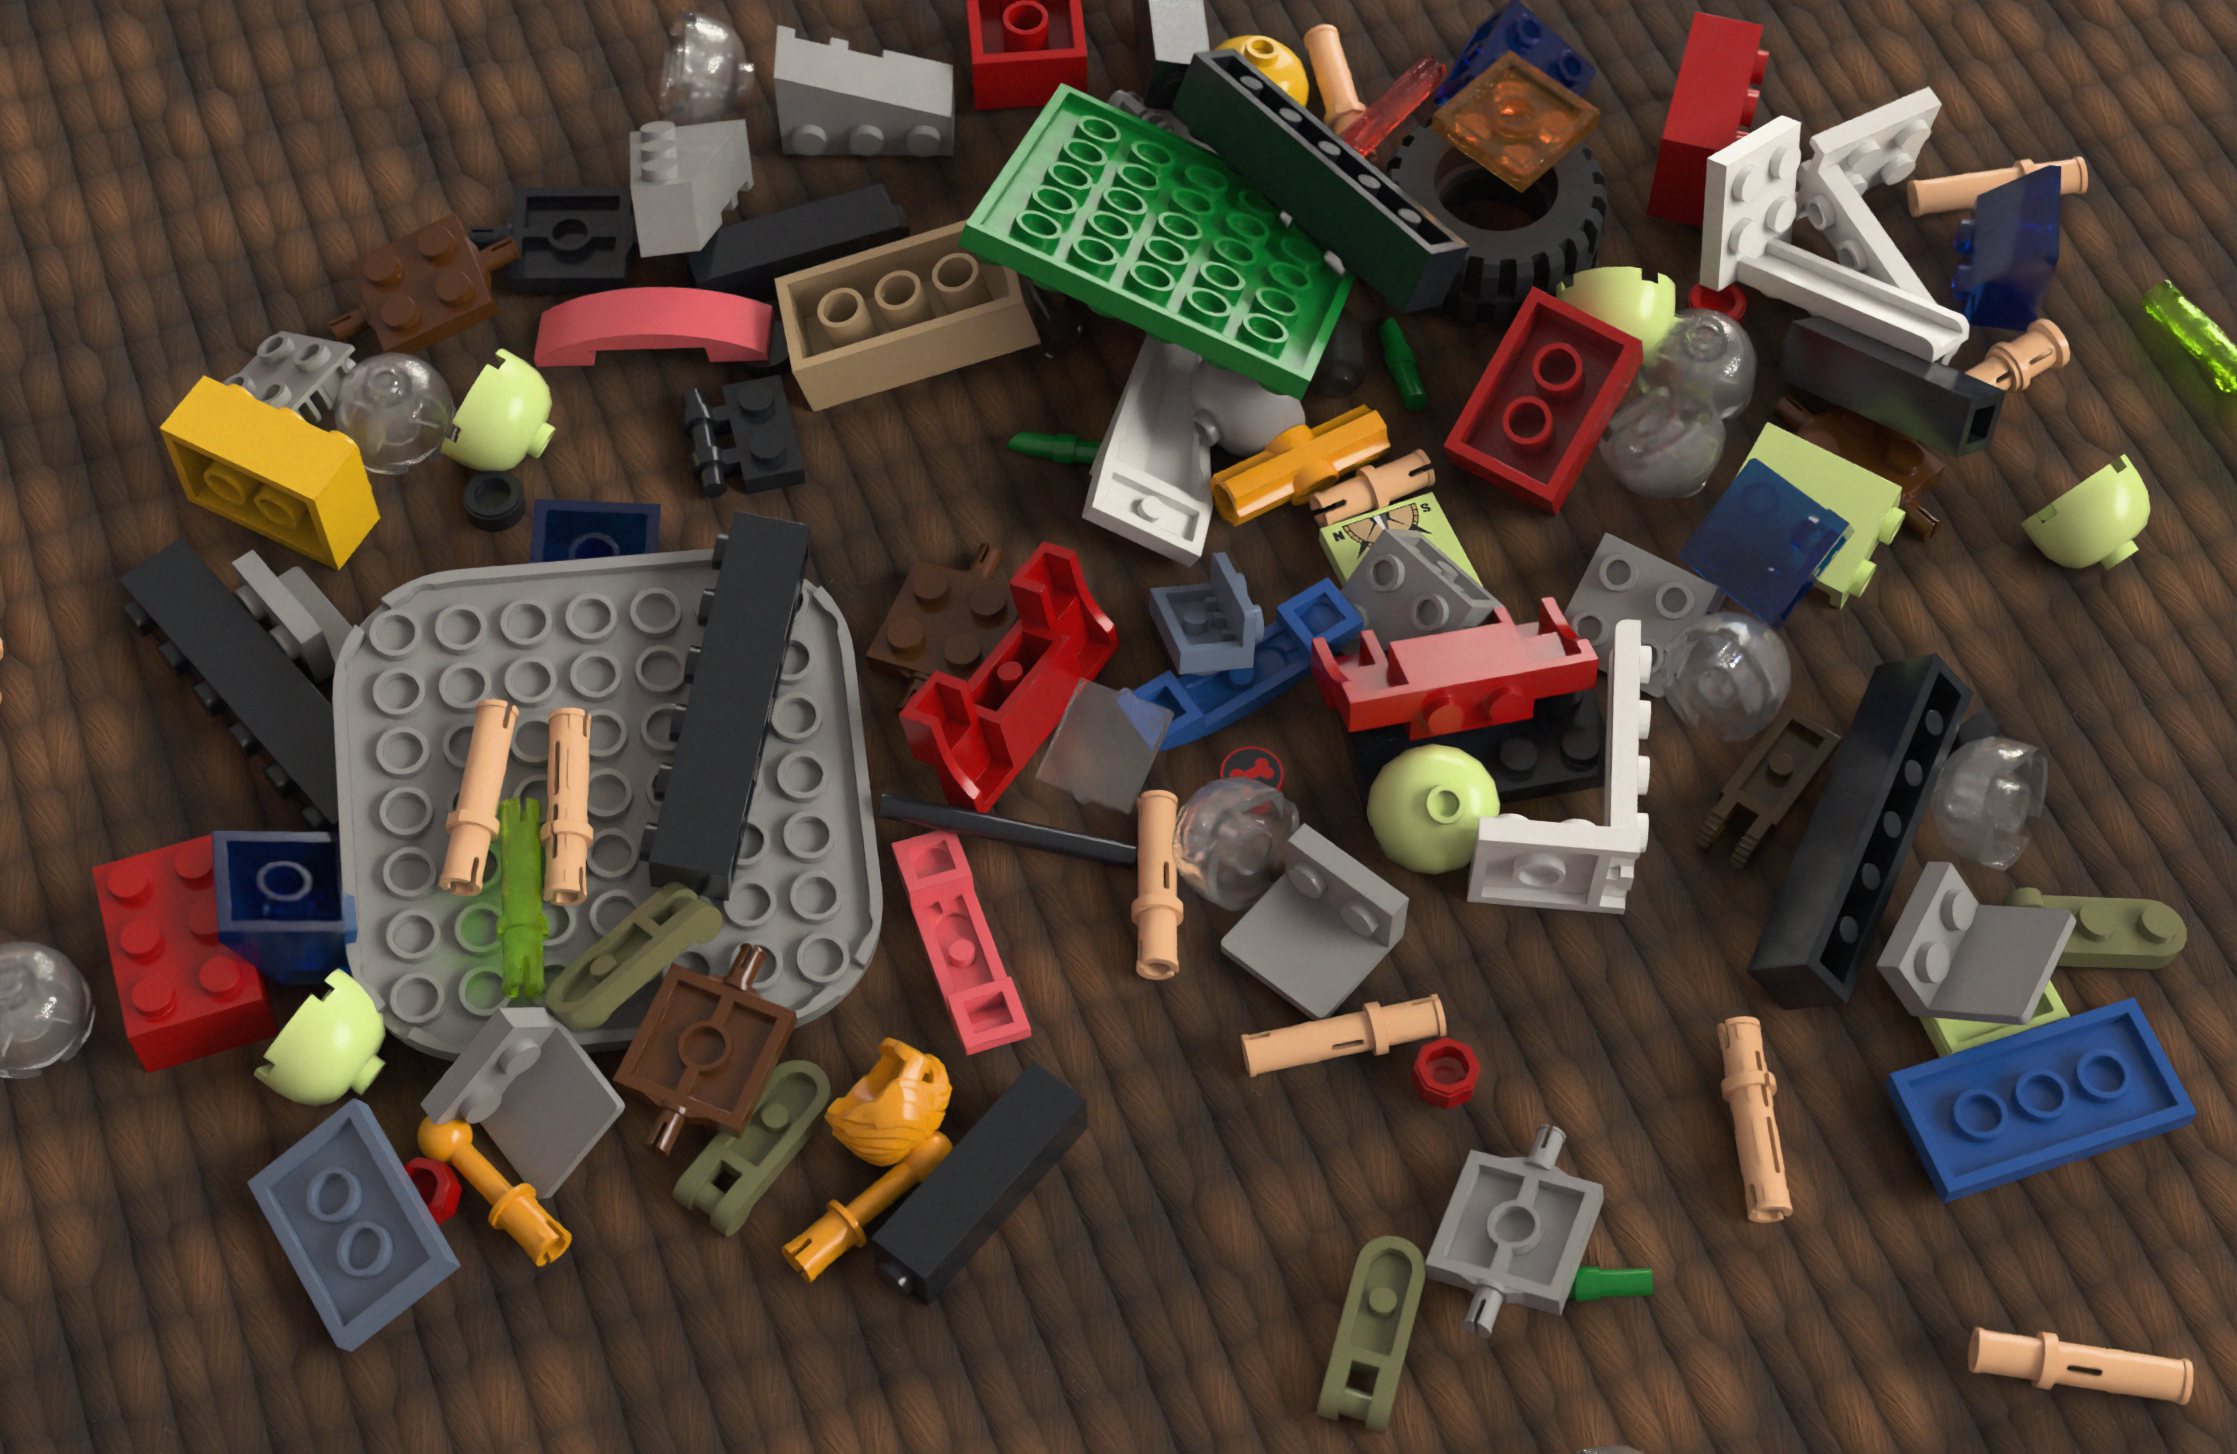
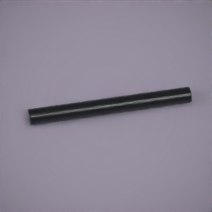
M883 791L877 817L1131 870L1133 869L1137 853V844Z

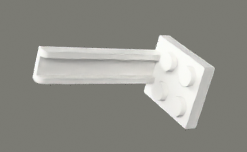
M1926 87L1811 137L1809 144L1815 151L1812 161L1808 160L1800 164L1796 176L1801 187L1795 193L1797 205L1795 219L1798 220L1808 216L1811 224L1817 230L1822 231L1834 247L1842 266L1937 304L1861 198V195L1867 189L1884 182L1887 185L1898 183L1914 170L1916 166L1915 160L1923 143L1931 134L1930 128L1942 105L1931 88ZM1960 345L1936 361L1948 366L1950 359L1957 352Z
M1781 115L1707 158L1699 284L1719 292L1733 282L1739 281L1760 290L1767 297L1779 298L1808 310L1815 317L1822 316L1931 363L1968 339L1969 322L1962 314L1791 245L1792 225L1797 211L1795 188L1797 169L1801 160V151L1799 149L1801 122Z
M1624 619L1617 623L1614 631L1613 649L1609 653L1607 662L1603 826H1596L1592 822L1583 819H1569L1558 823L1528 820L1526 817L1518 814H1500L1495 817L1479 816L1468 876L1467 902L1624 915L1625 897L1627 890H1630L1632 886L1635 860L1639 859L1640 852L1645 853L1649 830L1648 813H1637L1638 795L1646 796L1650 773V758L1648 756H1638L1639 739L1648 738L1651 717V702L1640 700V684L1649 683L1652 662V647L1641 645V620Z

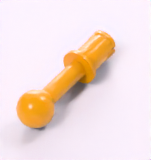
M426 1116L421 1122L417 1133L418 1145L424 1156L428 1159L441 1161L444 1164L451 1163L493 1206L488 1216L489 1224L496 1230L505 1229L537 1266H544L547 1261L551 1263L559 1258L570 1245L572 1235L535 1199L536 1190L529 1183H522L513 1187L472 1145V1128L470 1123L464 1118L455 1119L446 1124H434L430 1117Z
M937 1130L933 1132L929 1138L912 1148L900 1163L896 1164L846 1207L833 1199L827 1203L826 1208L828 1212L801 1235H798L794 1240L782 1247V1252L797 1273L803 1269L804 1272L801 1273L802 1278L811 1283L816 1279V1276L853 1245L860 1248L867 1243V1237L862 1228L914 1185L922 1183L954 1148L948 1137Z

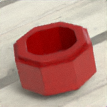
M1443 1037L1422 1045L1413 1067L1411 1080L1422 1101L1447 1110L1470 1101L1479 1079L1481 1066L1470 1045Z
M415 1157L404 1165L406 1172L436 1224L439 1226L456 1213L462 1192V1187L452 1168L441 1161Z

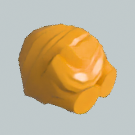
M887 1037L878 1047V1052L881 1056L870 1073L854 1084L844 1098H837L829 1106L824 1116L833 1128L832 1135L859 1158L881 1167L900 1163L912 1148L921 1144L933 1132L939 1129L946 1115L945 1109L949 1105L952 1091L945 1066L938 1058L932 1054H923L900 1040L897 1041Z

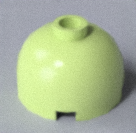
M1602 267L1573 274V286L1565 288L1562 281L1557 285V299L1642 340L1643 361L1649 359L1664 347L1672 332L1675 313V283L1666 275L1658 273L1657 284L1652 281L1642 280L1641 268Z
M504 348L496 352L498 364L501 365L499 370L487 364L452 421V424L461 428L457 435L459 436L457 442L454 443L445 437L441 447V452L480 472L505 471L514 468L527 454L538 459L556 429L546 423L552 405L548 385L538 371Z
M2124 454L2038 513L2021 523V526L2033 543L2052 561L2064 567L2078 569L2100 561L2104 568L2109 570L2139 550L2132 539L2147 525L2150 513L2148 491L2139 473Z
M1428 744L1407 749L1382 767L1370 787L1367 816L1370 827L1372 826L1374 836L1381 844L1379 847L1387 858L1408 871L1436 875L1463 868L1471 862L1479 816L1495 817L1499 815L1500 802L1495 782L1480 761L1456 747Z
M340 968L336 969L324 980L335 989L333 991L329 989L321 1000L312 994L309 996L264 1055L271 1063L257 1068L254 1073L256 1078L276 1093L295 1103L310 1106L330 1104L339 1099L350 1088L361 1096L386 1065V1062L376 1056L386 1036L384 1016L382 1013L376 1012L372 999L364 989Z

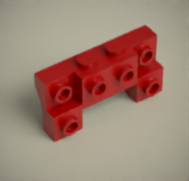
M1045 541L1040 544L1025 563L1018 567L1013 578L1008 583L1019 616L1018 621L968 681H964L935 670L920 690L908 699L904 709L898 715L914 759L935 766L948 805L987 813L1120 647L1115 625L1103 613L1087 588L1076 551Z
M1554 597L1541 598L1539 621L1515 625L1506 607H1497L1493 609L1491 625L1389 642L1388 661L1373 629L1360 631L1359 653L1333 657L1324 637L1313 638L1311 643L1310 669L1328 709L1338 708L1349 733L1402 723L1409 740H1416L1533 718L1534 699L1596 688L1599 658L1589 640L1581 638L1571 629Z

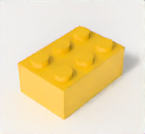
M203 375L159 428L189 501L337 571L341 569L380 519L372 493V486L362 462L360 449L351 438L339 431L332 430L328 433L315 427L289 408L279 407L276 409L255 399L250 392L239 385L228 384L226 386Z

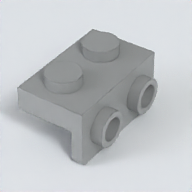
M253 549L233 561L232 566L241 586L234 591L236 599L257 622L261 620L270 630L268 632L269 636L292 662L296 660L316 685L334 674L340 650L353 627L300 567L295 566L276 577Z

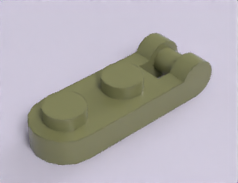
M671 882L666 884L558 975L546 993L547 1006L553 1015L570 1031L598 1027L610 1017L615 1009L643 985L654 980L664 967L692 943L704 944L713 940L722 928L723 917L721 912L706 900L698 899L697 894L683 883Z
M2030 887L2013 890L2007 893L2002 900L2003 906L2070 910L2076 919V924L2056 966L2128 969L2164 968L2176 958L2187 941V928L2182 918L2171 907L2159 901L2042 895L2040 890Z
M791 1060L777 1066L760 1097L741 1139L739 1140L719 1132L678 1180L672 1198L690 1211L699 1208L711 1216L710 1225L725 1236L730 1237L734 1235L747 1220L754 1204L826 1120L824 1116L832 1104V1091L827 1074L818 1065L806 1060ZM723 1171L737 1179L736 1183L727 1193L714 1185L715 1180Z
M1385 1235L1371 1240L1362 1248L1355 1264L1316 1416L1337 1421L1340 1414L1365 1421V1429L1386 1434L1425 1280L1426 1266L1421 1251L1412 1242L1400 1236ZM1350 1370L1377 1377L1373 1394L1347 1387Z

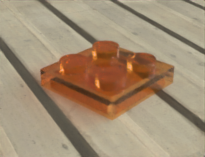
M1508 50L1433 114L1431 130L1522 193L1597 128L1600 110L1511 50Z

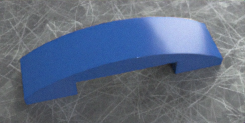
M1329 577L1276 607V621L1264 627L1262 642L1255 643L1253 668L1223 670L1209 676L1184 674L1177 679L1168 670L1117 700V708L1151 753L1187 744L1244 718L1297 685L1312 673L1310 667L1313 638L1324 637L1334 656L1364 628L1363 620Z

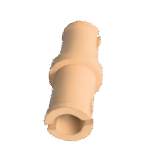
M1417 449L1409 455L1378 468L1367 465L1359 468L1354 478L1323 491H1316L1310 494L1311 510L1324 508L1336 503L1335 508L1314 516L1315 520L1323 528L1351 519L1367 511L1372 512L1387 507L1389 502L1424 487L1433 486L1435 484L1433 469L1409 476L1410 471L1431 463L1428 456L1422 449Z

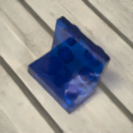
M1511 0L1476 26L1433 102L1450 115L1467 102L1477 105L1486 97L1492 103L1508 104V110L1523 112L1525 107L1540 112L1541 120L1551 123L1555 119L1566 126L1595 75V68L1519 0Z
M1752 458L1679 551L1678 557L1778 632L1854 534L1855 530L1849 522L1830 508L1826 510L1756 458Z

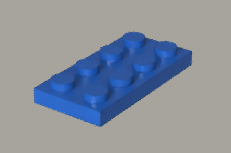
M2135 997L1890 1073L1885 1083L1888 1094L1943 1204L2190 1125L2197 1114Z

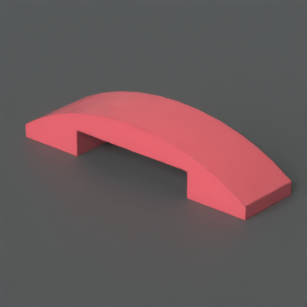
M643 287L590 294L561 303L542 313L534 362L536 367L594 365L596 351L702 347H705L710 362L765 361L769 359L774 310L771 305L749 298L693 288Z
M936 830L891 843L901 882L929 967L948 1017L965 1054L968 1056L1031 1037V1028L1011 976L1007 977L974 891L972 873L957 833Z

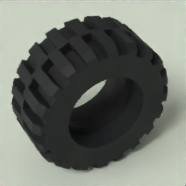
M1492 103L1490 109H1477L1476 104L1460 106L1454 115L1449 116L1444 111L1426 120L1425 129L1420 125L1414 128L1402 139V145L1393 151L1387 162L1385 176L1470 246L1442 305L1426 309L1428 312L1442 319L1446 314L1457 317V323L1460 325L1475 327V322H1487L1491 324V329L1508 328L1510 321H1513L1532 286L1556 298L1557 285L1561 281L1565 288L1573 286V274L1595 268L1607 208V191L1603 187L1605 178L1600 165L1595 159L1591 160L1592 152L1579 137L1573 140L1570 139V130L1555 119L1551 123L1541 120L1540 112L1525 107L1523 112L1508 110V104ZM1471 201H1497L1522 210L1533 218L1535 223L1516 230L1489 231L1467 225L1455 218L1447 210Z

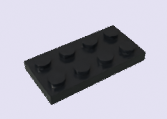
M1594 689L1534 699L1533 718L1416 740H1409L1402 723L1349 733L1339 712V722L1367 827L1370 826L1367 816L1370 787L1382 767L1405 750L1428 744L1456 747L1480 761L1495 782L1500 804L1604 787L1606 728Z

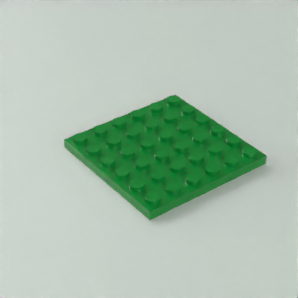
M1063 83L1057 88L966 222L958 242L959 246L972 251L978 259L987 264L1010 268L1029 277L1035 285L1044 290L1065 293L1086 303L1092 311L1101 316L1122 319L1144 329L1149 337L1158 342L1179 345L1201 355L1206 363L1222 370L1231 369L1257 381L1263 389L1272 394L1288 395L1299 401H1302L1356 278L1355 275L1348 272L1342 266L1341 260L1322 243L1307 237L1302 231V226L1284 210L1269 204L1264 199V193L1248 179L1232 172L1226 166V160L1219 154Z

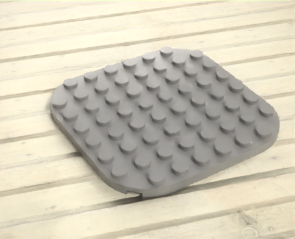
M714 548L437 572L409 581L381 598L382 605L372 612L359 627L354 625L340 650L333 677V716L346 953L353 979L372 999L376 1012L383 1014L385 1028L408 1046L436 1058L455 1062L498 1008L548 1007L546 1004V993L558 975L661 889L650 885L649 863L639 860L640 846L646 823H658L663 802L654 800L660 765L662 762L673 764L677 743L669 741L672 715L676 703L686 705L688 703L692 685L683 682L686 659L691 645L702 646L706 627L698 626L701 598L705 588L716 589L720 571L712 570ZM804 579L730 899L725 901L698 896V899L706 900L721 912L723 924L719 934L708 943H692L664 967L654 980L643 985L615 1009L603 1024L592 1029L570 1031L586 1053L625 1050L630 1047L672 963L702 975L727 976L742 943L751 944L752 951L755 946L761 948L766 952L767 959L763 962L751 987L764 999L796 1011L797 1023L794 1028L817 1019L839 1004L854 989L871 963L881 932L883 896L855 655L847 623L834 600L822 586L817 588L807 579ZM484 699L503 700L508 702L504 715L507 714L508 707L512 705L517 707L519 714L514 725L506 772L495 817L501 823L498 840L489 845L482 879V892L476 896L454 895L450 893L453 882H451L450 889L443 890L439 886V878L443 873L450 835L445 830L449 813L456 811L465 762L476 719L477 703ZM560 708H578L584 710L585 714L589 713L591 715L587 816L588 824L593 828V845L587 849V899L585 902L573 906L550 904V900L545 901L543 899L546 856L545 848L540 845V828L546 823L548 802L547 775L550 737L548 716L552 711Z

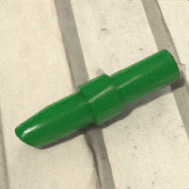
M1391 316L1378 329L1380 341L1385 352L1384 360L1389 374L1396 381L1406 409L1418 410L1427 403V396L1417 372L1418 364L1412 348L1407 345L1401 329L1393 316Z
M1022 431L1014 436L1006 447L1022 454L1053 459L1055 463L1093 465L1102 442L1080 439L1078 435L1064 433L1050 435Z
M1579 1266L1567 1298H1575V1302L1600 1301V1297L1653 1296L1652 1269H1599V1266Z

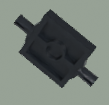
M517 187L514 211L507 220L506 226L472 225L470 228V241L479 250L508 238L509 235L514 239L522 258L508 263L507 282L510 293H600L627 289L630 263L635 256L636 250L640 249L634 219L631 187Z

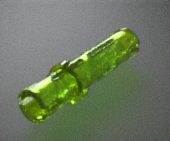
M2165 280L2163 284L2161 282L2156 284L2143 298L2141 308L2153 319L2157 320L2171 336L2209 369L2215 376L2214 383L2223 392H2232L2237 397V344L2197 306L2193 305L2170 280Z
M513 797L500 802L498 805L501 823L502 916L495 923L496 938L503 942L502 994L509 998L518 999V986H523L524 983V999L539 997L546 992L543 940H546L550 934L549 918L542 914L540 814L542 811L541 803L538 800L526 797L525 811L520 814L519 797Z

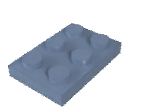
M355 1098L247 1182L338 1348L351 1352L461 1267L368 1104Z

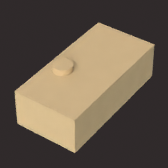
M967 219L775 278L792 372L813 412L1040 344V336L1025 275L1005 266L987 264L978 259L972 251L959 246L958 242L968 221Z

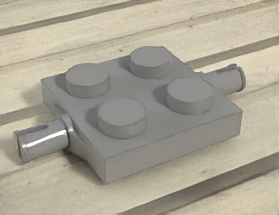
M1544 1124L1538 1127L1531 1151L1526 1158H1501L1470 1150L1425 1262L1427 1278L1467 1289L1474 1294L1466 1318L1462 1322V1328L1473 1336L1476 1335L1478 1329L1479 1338L1490 1337L1491 1329L1502 1303H1517L1560 1316L1602 1206L1604 1194L1602 1184L1569 1176L1554 1166L1562 1144L1566 1139L1565 1133L1553 1126L1551 1134L1549 1125Z

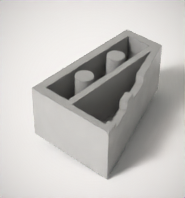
M777 25L773 78L783 155L953 156L955 127L953 65L884 49L881 57L848 50V41L831 37L828 45L795 38V29Z
M745 119L675 127L673 122L656 121L641 126L640 131L630 132L631 195L641 257L701 251L722 225L721 212L723 209L734 210L738 205L737 192L739 190L749 191L754 183Z

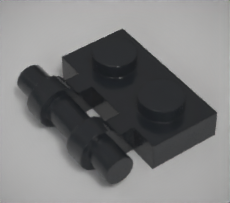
M780 374L722 386L725 405L717 407L707 404L705 393L699 388H691L682 393L683 410L679 417L684 435L690 438L693 453L689 458L692 475L701 482L702 491L706 497L715 498L723 495L727 491L725 479L738 476L743 478L747 495L806 483L804 466ZM732 433L735 448L723 450L717 446L715 436Z

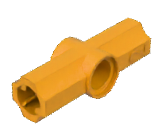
M1364 404L1312 429H1309L1305 424L1292 427L1272 439L1265 446L1263 452L1214 474L1208 484L1212 492L1213 504L1222 519L1231 522L1236 527L1288 501H1291L1295 506L1308 503L1310 494L1332 487L1339 477L1385 456L1391 447L1387 436V426L1377 410H1371Z

